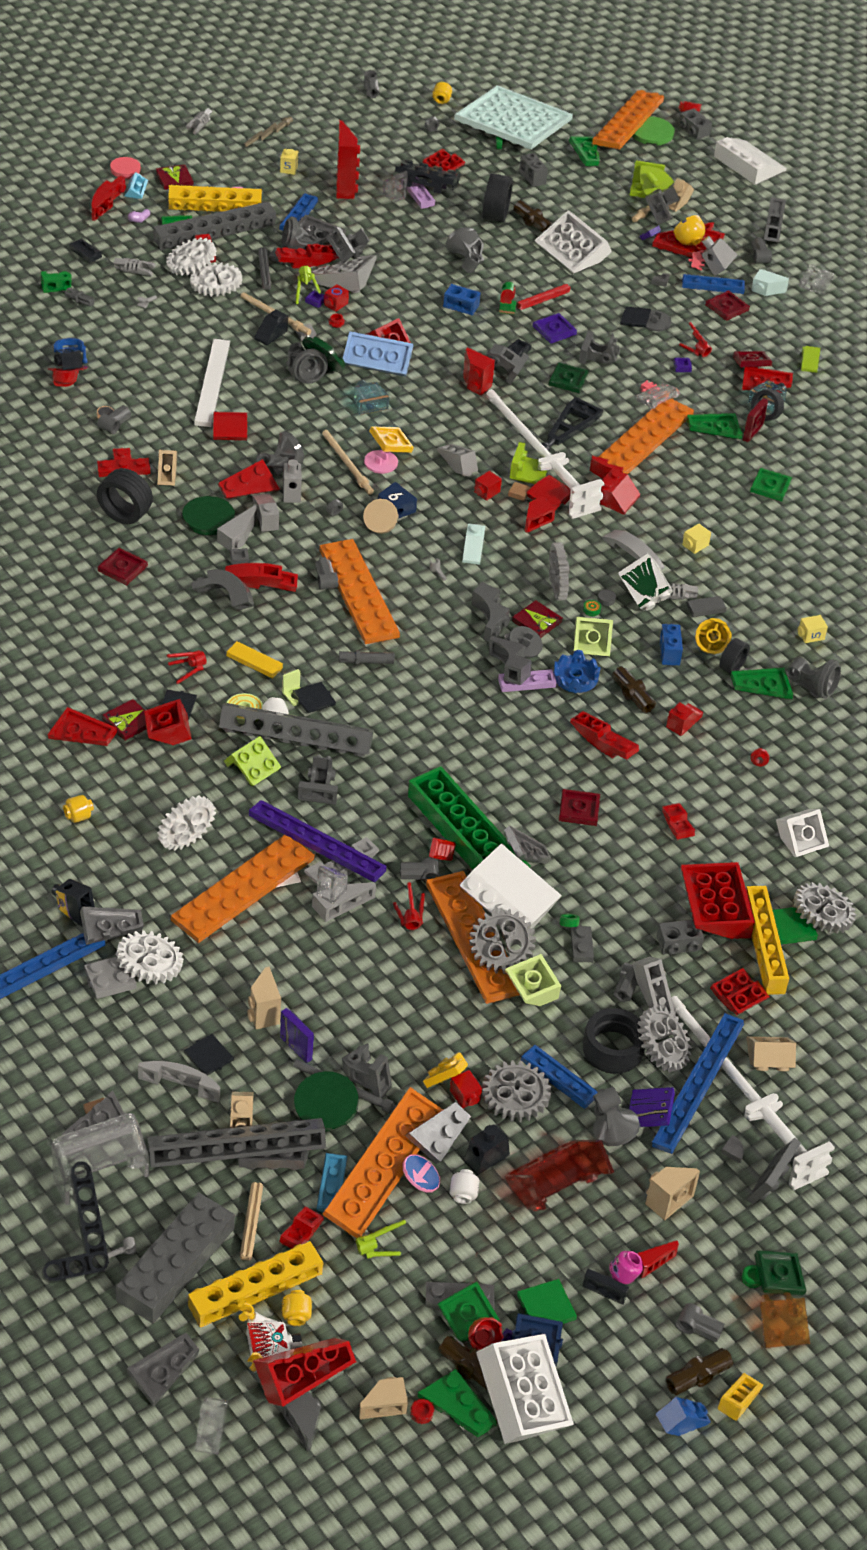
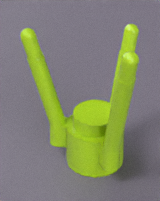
M309 266L299 268L296 304L299 303L301 282L307 285L312 280L318 294H321L315 274L312 273Z
M406 1220L356 1238L359 1254H366L367 1259L372 1257L400 1256V1251L374 1252V1249L377 1248L375 1238L406 1224Z

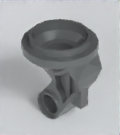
M291 216L284 224L282 246L291 249H306L307 244L324 245L327 233L323 229H315L313 232L307 233L300 226L297 219Z
M460 228L449 235L446 240V248L450 253L465 256L462 263L463 270L467 273H473L478 265L484 262L482 256L484 243L479 238L475 229Z
M298 342L291 345L288 350V361L286 364L294 380L309 384L319 381L325 375L328 361L321 351L317 349L305 350L302 344Z
M283 431L279 433L275 454L261 453L257 456L256 462L263 459L271 474L279 475L283 472L284 463H288L291 459L297 460L298 463L302 464L304 452L295 436L290 432Z
M796 657L786 669V674L799 686L807 688L815 698L825 699L835 692L841 677V667L837 660L830 659L822 666L811 669L806 659Z
M613 1086L605 1090L603 1088L597 1090V1094L593 1095L596 1103L594 1108L596 1121L593 1126L596 1140L606 1146H620L628 1143L639 1132L640 1123L637 1115L632 1110L618 1106L621 1104V1100Z

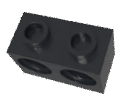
M74 347L56 350L54 362L62 370L83 367L81 351Z

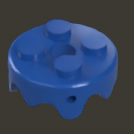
M575 650L572 655L567 656L563 654L558 662L555 661L553 673L559 687L572 693H583L590 691L597 685L601 667L597 666L594 658L591 660L586 659L582 650Z

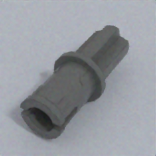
M70 287L66 289L65 297L75 300L78 304L82 303L89 307L94 305L95 299Z

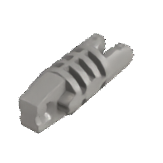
M209 108L204 112L200 111L186 125V128L189 130L193 127V134L196 135L211 120L209 117L213 111Z
M115 258L114 267L123 272L152 277L153 273L148 269H154L156 265L152 262L130 258Z
M669 584L673 590L669 597L671 599L684 600L697 597L698 586Z

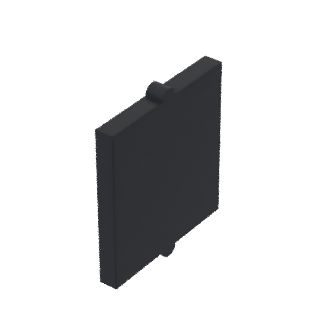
M626 306L620 325L646 327L651 309Z
M322 682L293 690L298 704L302 705L307 714L336 705V701L330 694L331 692L326 689Z
M167 689L162 705L180 699L189 720L197 695Z
M213 1034L200 1041L197 1040L194 1045L184 1050L186 1056L207 1076L216 1070H222L223 1066L234 1060L231 1053Z

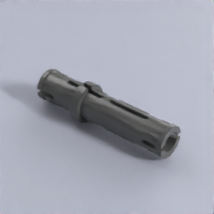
M355 650V652L339 651L338 660L339 663H355V665L360 663L394 664L395 654L394 652H360V650Z

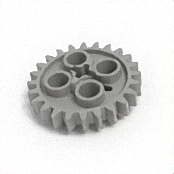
M561 542L552 543L549 551V580L552 582L551 587H553L554 597L557 601L566 600L569 592V563L566 560L567 555H565L564 545Z
M813 882L810 885L805 883L804 886L801 885L794 895L793 902L795 903L793 907L797 908L796 913H801V919L806 918L807 924L813 923V928L818 926L821 931L826 929L828 933H831L832 930L836 934L839 931L844 933L845 929L849 930L856 917L854 913L856 909L852 908L853 903L847 902L848 897H842L843 893H837L836 888L829 889L827 884L823 887L821 883H818L817 886Z
M500 908L499 914L492 910V916L485 913V920L478 918L479 925H473V929L476 932H470V936L473 938L470 940V945L474 946L471 948V952L476 953L474 956L475 960L481 959L480 966L487 964V971L494 967L496 974L499 969H502L503 974H505L506 968L528 960L526 956L533 957V953L530 950L536 949L535 945L532 944L536 942V937L532 936L535 934V930L530 929L531 922L525 923V916L519 919L518 911L511 915V909L506 914L502 908ZM497 925L500 926L503 939L506 941L509 957L505 955L503 944L500 941L499 932L496 928ZM507 926L515 928L512 932L504 930ZM488 932L495 933V936L492 938H487L485 934ZM514 944L521 946L519 950H512L510 947ZM494 950L501 952L499 956L491 955Z
M661 1005L653 1006L644 1011L643 1015L640 1016L641 1021L638 1022L641 1028L637 1029V1031L642 1034L639 1039L644 1042L642 1048L647 1049L646 1055H651V1062L656 1061L657 1067L662 1066V1070H668V1072H676L687 1066L686 1063L690 1062L688 1057L692 1055L688 1050L692 1047L687 1043L690 1041V1038L685 1035L688 1031L683 1030V1023L679 1024V1017H673V1011L668 1012L667 1007L662 1008ZM669 1035H674L673 1038H668V1039H666V1040H664V1041H662V1042H659V1043H656V1042H655L656 1040H660V1039L665 1038V1037H667V1036H669Z
M513 1060L511 1065H507L504 1061L502 1068L499 1065H495V1071L490 1069L489 1075H485L482 1084L484 1103H489V1110L495 1109L494 1115L502 1113V1119L510 1116L511 1122L514 1120V1117H517L519 1122L522 1121V1117H525L528 1121H530L531 1115L537 1118L538 1112L543 1113L544 1108L548 1107L551 1097V1086L548 1085L549 1079H544V1072L538 1074V1067L530 1069L531 1063H528L525 1067L522 1061L518 1065H515Z

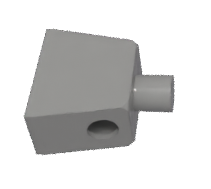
M708 236L702 241L707 248L703 252L702 257L714 276L724 271L737 256L721 238L713 242Z
M291 459L288 463H284L283 503H301V464L297 460ZM289 483H295V488H290Z

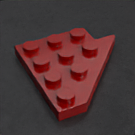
M711 222L704 224L705 234L697 245H684L680 243L675 237L674 230L658 233L653 241V247L693 258V252L705 251L707 249L702 243L706 237L709 236L715 242L720 238L724 240L725 233L714 231V223Z

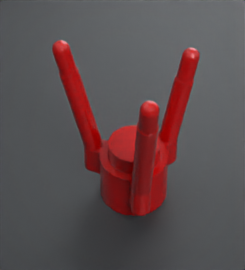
M689 322L690 327L694 331L693 335L698 340L695 345L696 350L682 343L679 346L694 353L696 356H708L712 351V347L701 336L692 322Z
M203 651L167 654L168 658L189 656L188 658L168 662L169 666L188 662L190 667L195 668L176 681L177 684L196 672L204 670L203 666L207 664V659Z
M408 882L410 909L406 910L403 916L396 902H393V906L400 918L401 926H405L408 930H415L423 924L425 894L421 893L418 913L414 909L411 883Z

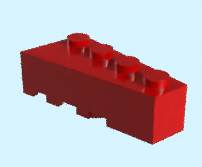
M331 1338L255 1359L253 1363L267 1402L283 1407L356 1363V1359L349 1341Z

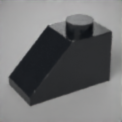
M277 309L266 315L254 339L266 346L288 332V315Z

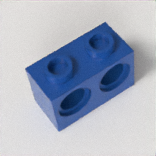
M451 284L444 294L443 307L473 316L479 307L481 292Z
M662 624L659 639L662 665L680 666L683 652L680 625Z

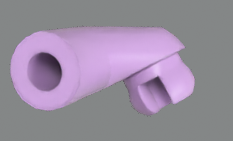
M148 209L142 212L133 211L128 214V220L142 223L150 216V211Z

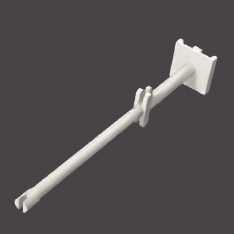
M494 390L487 391L486 394L488 396L486 397L503 413L543 457L538 460V470H553L571 489L568 516L574 519L600 511L602 509L600 500L603 499L601 486H604V482L599 479L580 485L563 467L569 463V459L565 458L566 454L560 452L551 455L505 405Z
M677 996L671 997L675 1014L683 1020L703 1046L706 1047L710 1040L709 1035L687 1011ZM726 1057L721 1067L751 1102L745 1108L744 1117L749 1121L764 1119L785 1145L789 1143L795 1136L775 1113L783 1106L781 1100L778 1101V1095L773 1093L761 1098ZM830 1141L810 1151H807L800 1144L797 1149L799 1154L794 1158L789 1186L793 1191L829 1174L826 1168L832 1162L829 1152L835 1149Z

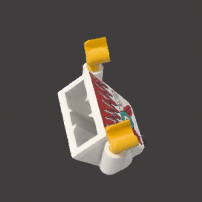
M244 1303L239 1308L240 1311H243L239 1315V1319L241 1321L248 1319L249 1321L247 1322V1339L251 1356L247 1361L252 1362L250 1369L254 1373L257 1371L253 1360L288 1351L291 1348L302 1347L301 1334L287 1335L284 1322H278L255 1312L253 1306L249 1303Z

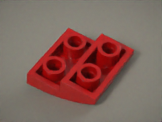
M442 148L425 158L422 163L428 164V167L438 166L442 167V170L448 171L458 169L465 164V161L455 153L450 155Z
M213 412V440L247 441V412Z
M548 475L538 481L526 493L532 500L543 496L557 509L562 503L565 505L570 500L571 489L551 475Z
M744 968L712 984L710 987L715 996L736 1015L743 1013L770 997L758 980L753 982Z

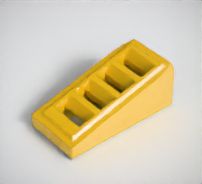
M743 1373L721 1397L718 1410L737 1421L761 1391L763 1384ZM742 1384H744V1385H746L747 1387H749L750 1389H752V1391L749 1390L748 1388L744 1387Z

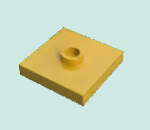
M373 426L370 428L369 432L384 452L412 453L414 447L399 427Z

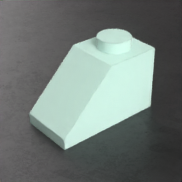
M760 269L753 279L751 291L764 296L786 293L789 278Z
M468 524L463 563L480 565L485 526Z

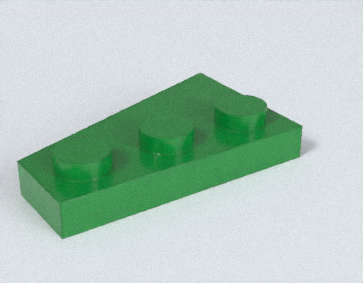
M570 136L569 143L584 165L588 167L598 166L600 159L599 152L597 151L598 145L593 144L594 137Z
M736 413L687 415L686 420L690 431L742 439L743 434Z
M785 668L731 672L730 677L735 690L786 699L793 698V692Z
M456 1369L418 1392L417 1397L419 1399L430 1401L440 1413L444 1412L455 1419V1423L477 1438L497 1426V1420Z

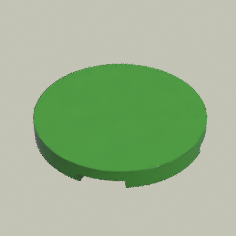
M650 116L633 134V138L643 144L657 143V145H664L673 139L674 127L662 118Z

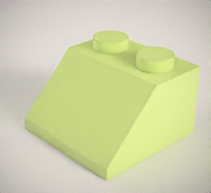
M576 617L574 651L582 650L584 654L610 656L613 620Z
M542 954L505 969L525 1003L542 1006L559 998L561 984Z

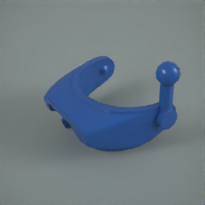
M65 338L54 343V353L59 349L74 348L63 347L65 345H78L75 348L83 352L82 363L86 364L88 362L86 359V346H84L82 340Z

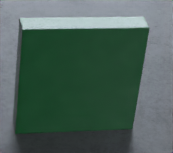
M558 362L548 386L580 394L589 375V370Z
M761 1250L755 1252L754 1257L763 1293L805 1295L807 1290L797 1253Z

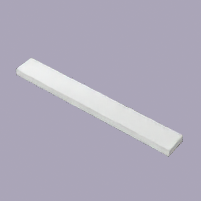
M213 340L195 417L196 426L212 427L213 412L216 409L230 347L229 340Z

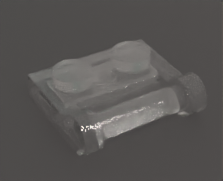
M809 264L805 275L799 280L798 285L801 288L824 295L833 280L834 273L816 268L814 264ZM811 275H814L815 278L812 283L808 282Z
M661 383L636 395L637 402L648 405L650 409H654L662 402L679 397L680 392L676 387Z

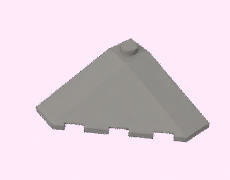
M359 256L351 260V262L348 260L346 263L337 262V264L331 267L329 265L319 267L313 270L312 273L315 274L318 285L332 288L338 284L351 291V293H358L366 285L377 256Z

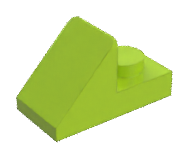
M803 346L801 371L817 373L820 356L819 347Z

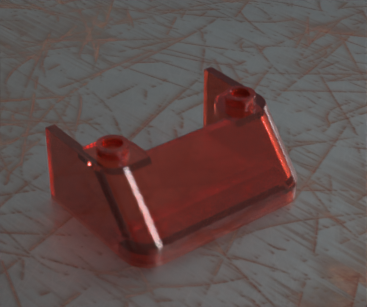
M572 1140L508 1172L504 1177L509 1187L524 1206L535 1212L547 1209L545 1203L551 1195L578 1181L591 1183L597 1180L600 1174H613L614 1169L602 1140Z

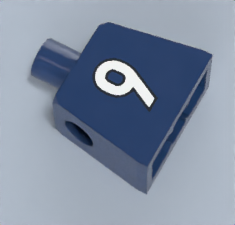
M397 482L392 483L378 494L377 499H386L394 504L398 511V519L416 512L417 498Z

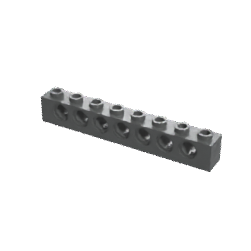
M268 201L154 227L153 239L160 250L177 247V245L181 246L182 242L187 243L188 240L193 241L195 235L210 234L211 239L268 227L275 225L276 211Z
M230 703L222 705L219 727L224 728L225 732L235 733L236 730L241 731L246 736L258 734L263 739L280 738V742L291 743V741H296L298 745L309 746V744L317 745L316 748L328 750L329 747L334 748L339 753L351 751L354 752V755L361 757L370 753L374 733L373 729ZM237 716H242L245 719L244 725L237 723ZM256 719L263 721V728L256 727ZM275 722L280 723L282 731H276L273 724ZM293 726L300 728V735H295L292 732ZM312 729L317 730L319 738H313L310 731ZM329 734H337L338 741H331L329 739ZM349 736L356 738V745L348 743L347 739Z
M322 1118L152 1136L148 1137L149 1159L151 1168L325 1149V1127Z

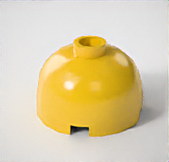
M698 215L687 217L686 222L682 223L681 221L678 223L673 231L677 240L684 245L699 244L705 234V225Z
M710 618L700 623L695 633V640L701 651L706 654L715 655L724 651L731 641L732 634L726 622L717 618Z

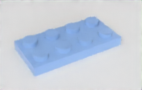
M349 331L343 360L345 365L406 377L413 344Z

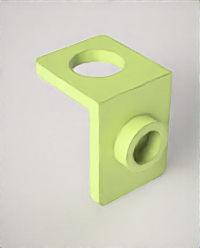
M299 669L284 674L282 693L293 706L298 705V700L293 699L291 695L293 690L301 688Z

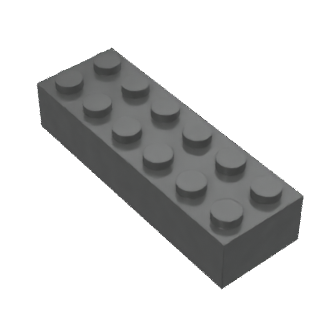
M198 1192L117 1284L116 1301L154 1324L232 1233L235 1226V1214Z

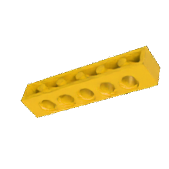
M169 185L168 204L170 210L223 212L261 203L262 189Z
M747 886L746 891L755 921L751 937L763 987L768 995L785 994L789 975L767 886Z
M311 1241L305 1244H298L289 1251L280 1252L273 1258L259 1261L250 1268L238 1270L227 1278L218 1279L211 1285L193 1290L188 1294V1307L199 1327H204L240 1311L239 1308L244 1303L256 1304L321 1275L323 1261Z

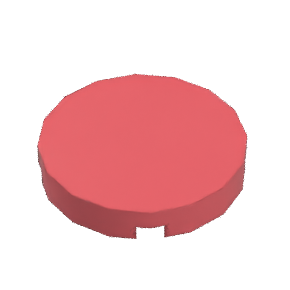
M130 157L116 158L110 164L111 173L116 177L121 175L125 179H130L135 172L139 174L141 170L139 161Z

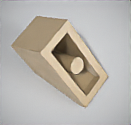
M159 450L158 485L175 486L177 451Z
M388 1377L379 1380L360 1403L359 1418L368 1419L406 1414L408 1401L403 1377Z

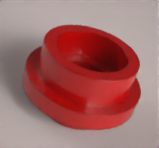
M334 313L330 316L328 323L334 328H339L344 325L345 320L341 314Z
M762 748L754 750L750 757L751 762L760 767L767 765L770 758L768 752Z

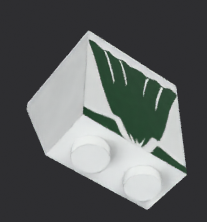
M648 553L618 572L637 605L643 611L655 607V603L660 600H666L673 592L657 562Z

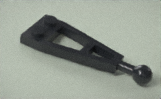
M574 397L566 405L549 432L548 441L541 444L550 453V447L553 444L560 445L594 424L603 415V410L580 398ZM570 412L585 419L574 427L564 422ZM559 429L565 431V433H563L560 436L556 435Z

